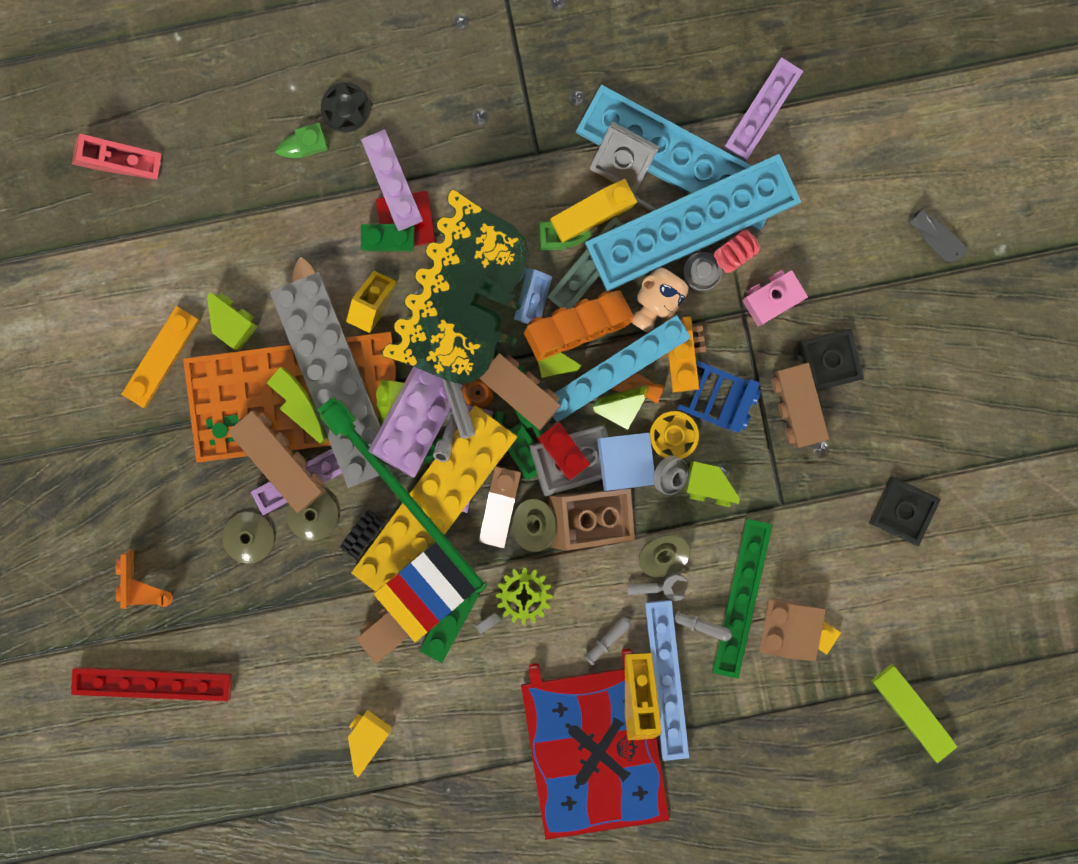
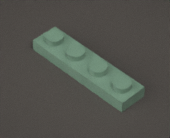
M614 217L598 236L624 224ZM588 249L547 296V299L559 309L564 307L566 310L573 308L599 277Z

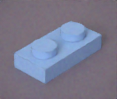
M527 269L514 320L528 324L532 319L542 317L552 276L535 269Z

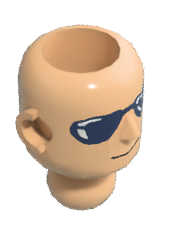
M659 267L653 270L642 282L637 299L643 307L634 314L631 323L649 333L655 328V321L658 317L670 319L688 294L689 288L686 282L665 268Z

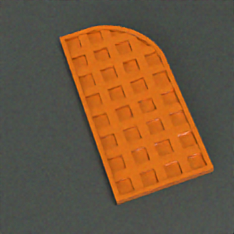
M392 332L346 337L379 418L376 407V391L380 385V380L397 382L396 360L383 356L385 347L389 344L394 345ZM291 345L183 359L196 463L248 456L236 441L227 443L226 438L232 437L229 433L224 438L214 437L212 429L207 430L206 420L212 419L214 426L216 423H224L223 417L238 414L240 421L251 411L266 413L272 420L273 424L271 427L276 433H283L290 441L288 447L291 450L331 446L329 440L325 444H320L280 410L286 400L267 384L280 367H283L302 384L311 397ZM215 439V445L210 446V440Z

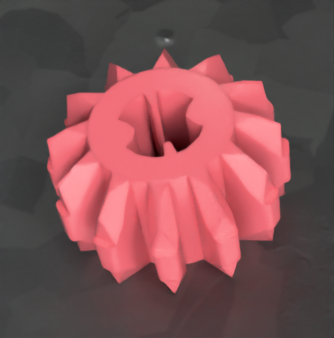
M743 230L719 247L713 256L720 268L729 273L756 255L760 250V246L757 243L758 240L749 230Z

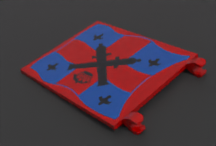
M623 649L621 652L623 669L541 681L539 664L533 663L529 665L531 683L521 684L545 840L669 821L656 737L654 739L628 740L625 720V655L633 654L631 649Z

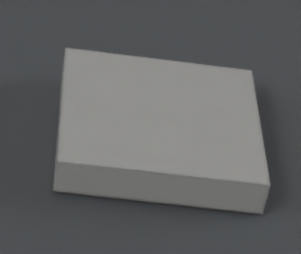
M612 122L589 169L614 183L626 179L631 191L635 194L659 146Z

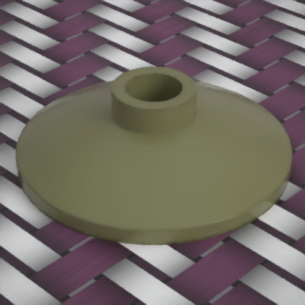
M325 492L303 512L296 513L289 504L286 516L288 525L295 535L304 540L317 541L333 532L338 523L339 511L335 500ZM309 510L315 513L313 520H309L306 516Z
M529 499L522 502L515 510L512 519L514 537L518 544L528 551L538 552L548 548L554 541L557 533V519L552 508L546 502L539 499Z
M242 512L233 516L227 522L223 530L222 541L226 552L231 558L241 563L251 564L261 561L271 552L275 541V534L271 523L263 515L256 512ZM246 533L250 536L249 543L243 542V534Z
M675 534L657 536L648 541L641 549L639 565L643 572L651 577L662 578L670 573H677L689 560V545L684 538Z

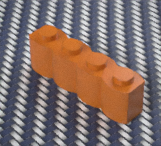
M612 290L605 291L597 297L598 299L591 301L583 299L575 304V308L567 310L565 307L560 308L551 314L552 317L543 319L540 316L529 321L524 335L537 361L550 358L560 352L570 350L585 342L593 341L630 325L634 315L620 290L614 292Z

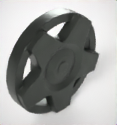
M340 82L325 92L321 100V113L325 122L334 130L343 133L353 132L366 123L370 114V103L367 95L360 87L352 83ZM348 88L354 89L358 93L350 94ZM336 91L335 97L329 98ZM365 104V111L362 116L359 108ZM326 111L333 113L331 121L329 120ZM347 121L354 124L350 127H343Z

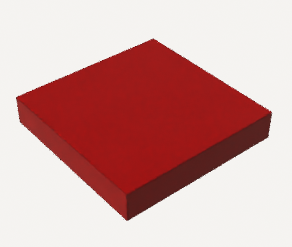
M428 191L414 192L412 195L423 220L414 225V247L436 243ZM377 198L376 205L379 224H395L385 198Z

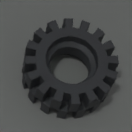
M368 510L345 537L340 548L355 560H358L376 539L386 522L371 510Z

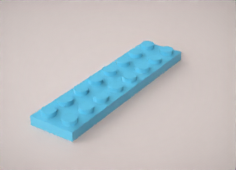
M603 85L600 86L576 130L578 135L600 146L610 124L615 122L659 146L647 172L689 195L751 167L748 163ZM767 219L750 226V228L760 232Z
M777 154L585 242V245L608 292L659 267L665 266L800 204L801 200L780 154Z

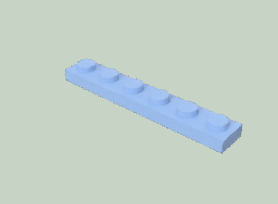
M672 600L645 602L650 653H652L662 731L660 735L662 759L667 761L689 758Z

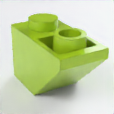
M209 292L207 301L212 333L231 348L240 351L258 327L252 321L255 317L243 308L240 311L231 306L234 301L220 292L219 295Z
M690 461L688 478L684 492L690 493V499L705 502L706 497L716 499L715 504L731 507V503L739 504V496L720 467Z

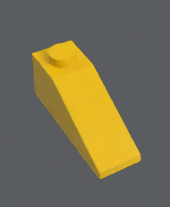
M623 179L557 214L550 221L563 243L612 220L614 217L616 218L629 212L637 203V200L626 179Z
M652 653L625 655V720L628 740L654 739L662 734Z

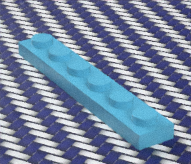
M678 315L555 392L560 398L557 403L561 405V408L553 416L556 422L564 419L689 340L691 336Z

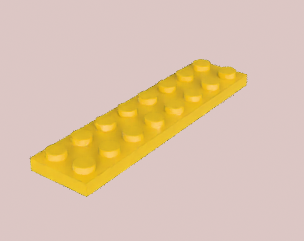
M477 405L469 412L475 435L463 439L460 437L459 430L457 429L451 444L453 449L447 462H440L435 459L410 492L412 498L443 535L446 534L518 437ZM402 503L351 573L374 591H377L435 541Z

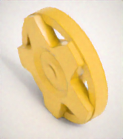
M666 412L660 415L651 426V445L655 452L663 458L670 456L662 452L666 449H670L673 455L678 458H686L697 447L699 441L698 427L695 421L683 412ZM675 415L671 422L663 420L667 416ZM686 420L691 424L693 430L685 427ZM655 429L660 434L656 441L654 440ZM693 442L690 449L685 452V444Z

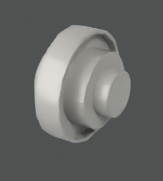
M699 252L693 254L686 261L683 267V277L690 288L696 291H707L719 283L722 276V268L717 264V260L712 254Z
M669 456L663 459L654 473L655 488L666 495H673L680 491L688 478L689 469L687 463L676 456Z

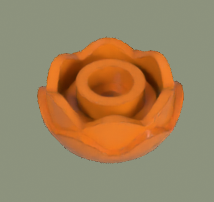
M479 377L469 379L462 388L467 406L477 405L479 408L484 409L493 401L495 392L481 381ZM479 390L480 395H476V391Z

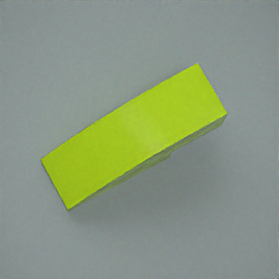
M280 367L267 382L271 388L286 400L280 410L320 444H325L329 439L312 398L302 384L286 368Z

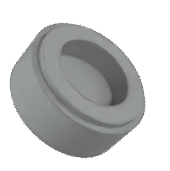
M494 613L477 623L475 627L479 634H482L500 623L502 619L498 613Z

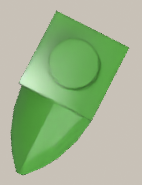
M316 123L296 129L294 134L289 135L278 145L275 153L287 158H302L327 151L328 146L321 124Z
M539 222V251L565 250L568 247L585 242L592 236V233L588 230L562 243L551 222Z

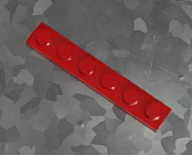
M75 667L72 669L71 695L228 702L231 700L232 673Z

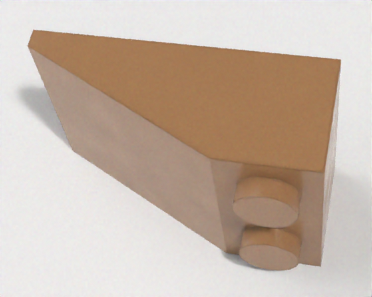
M631 488L610 491L573 492L547 496L548 505L554 511L557 519V533L551 548L567 551L635 540Z

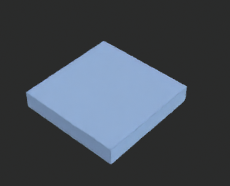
M650 433L597 439L604 491L654 485L655 471Z

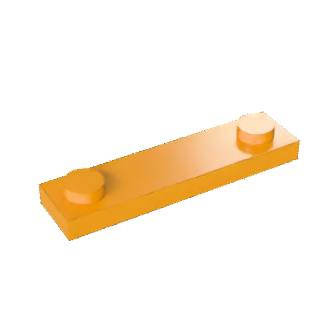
M176 306L121 395L142 408H147L201 320Z

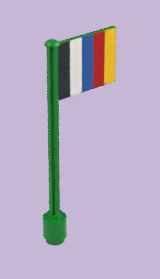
M333 396L317 409L321 414L319 417L335 436L341 433L343 437H348L435 541L374 593L375 597L410 638L417 642L473 592H482L486 588L487 582L481 580L380 458L368 452L369 445L354 429L356 426L353 422L356 420V417L341 400L338 401Z

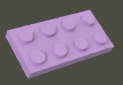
M417 359V363L413 366L368 452L414 478L451 408L440 372L437 373V369L424 359Z

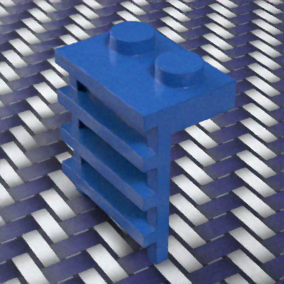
M697 360V367L704 369L699 380V390H695L689 407L679 404L677 409L733 433H740L741 429L745 430L751 418V415L748 414L751 404L756 405L761 394V390H758L760 383L752 379H741ZM709 372L718 375L705 409L703 413H700L694 409ZM726 378L733 382L719 416L715 419L710 417L709 414L722 382Z

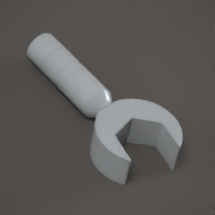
M670 573L664 578L662 584H628V595L651 594L664 591L668 599L673 601L682 600L685 598V594L674 593L672 586L677 580L687 581V579L680 573Z

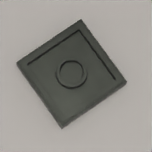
M852 328L799 341L804 364L809 363L816 391L864 379Z
M891 476L869 524L915 546H919L941 499Z

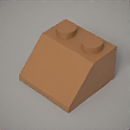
M774 597L769 599L759 652L783 658L816 662L826 609Z

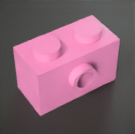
M781 270L769 277L771 283L764 287L759 283L746 291L748 296L742 301L758 327L808 298L792 270L786 274Z

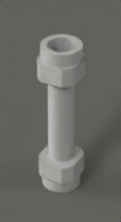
M451 408L448 413L449 422L443 438L437 442L433 454L434 458L440 462H447L453 449L451 444L455 431L458 428Z

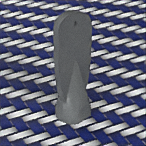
M920 208L908 220V223L918 229L925 242L945 262L959 260L966 254L967 247L944 225L930 218L924 208Z

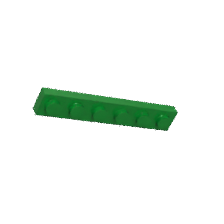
M745 518L722 621V627L728 628L732 633V637L728 641L718 639L712 666V673L739 679L773 524Z

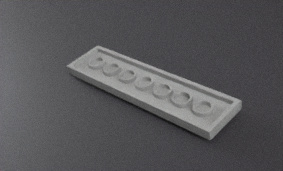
M317 272L270 291L316 409L333 396L338 401L341 400L356 417V420L353 422L356 426L354 429L370 447L381 428V423L321 273ZM321 419L348 488L380 476L347 436L343 437L341 433L335 436ZM380 459L390 471L396 469Z

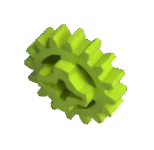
M526 566L523 567L522 573H519L514 568L513 576L505 574L504 579L506 583L499 582L498 587L503 591L496 593V597L502 599L497 606L498 608L505 607L506 610L503 616L506 617L511 614L513 623L517 618L521 619L522 625L526 624V619L528 618L533 623H536V615L538 614L543 618L545 613L542 609H550L551 607L546 602V599L553 598V594L546 592V590L551 588V584H544L543 581L546 576L543 574L537 577V569L535 568L531 573H527ZM520 579V584L515 589L508 590L514 581ZM529 579L536 582L541 590H535L529 584ZM523 584L526 585L527 594L532 595V597L527 598L525 607L523 606L522 598L517 596V594H521ZM508 601L514 602L519 607V611L513 609ZM541 601L536 609L529 612V607L534 602Z

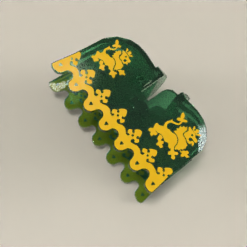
M455 189L449 191L447 201L455 209V215L453 217L443 216L438 219L436 227L444 235V241L441 243L432 242L426 246L425 252L433 260L434 264L432 268H420L415 272V279L422 285L423 291L420 294L410 293L405 297L404 304L411 310L412 316L395 321L393 328L401 336L402 340L395 342V344H387L383 348L382 356L411 365L450 382L470 383L487 372L492 361L498 355L501 342L515 346L518 338L500 328L502 321L500 315L489 308L477 304L478 300L483 295L508 307L521 310L522 304L517 300L518 294H516V291L529 267L530 252L526 239L515 226L480 207Z

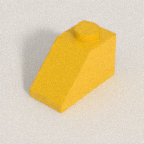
M373 271L352 298L346 322L370 333L380 320L397 281Z
M369 710L363 716L358 714L349 726L353 730L348 736L353 771L357 777L361 775L392 730L390 725Z

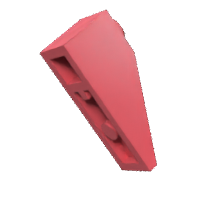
M79 134L75 140L72 164L99 171L157 180L161 153Z

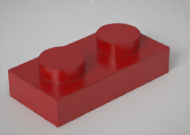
M560 422L537 438L568 481L590 466L588 460Z

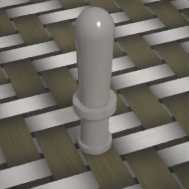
M677 611L674 624L687 626L693 632L698 630L722 641H728L732 637V633L728 628L699 620L700 617L698 616L693 618L681 614L680 611Z
M626 617L619 619L602 640H597V645L587 655H584L585 659L591 665H594V662L604 652L608 653V648L630 628V620Z

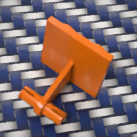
M127 550L121 554L120 559H116V575H120V585L116 586V602H120V609L127 608L129 605L157 604L160 607H166L171 604L173 596L170 591L134 580V550Z

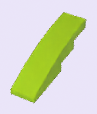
M890 664L871 680L894 712L902 719L914 737L919 740L936 763H939L957 748V745L893 664Z

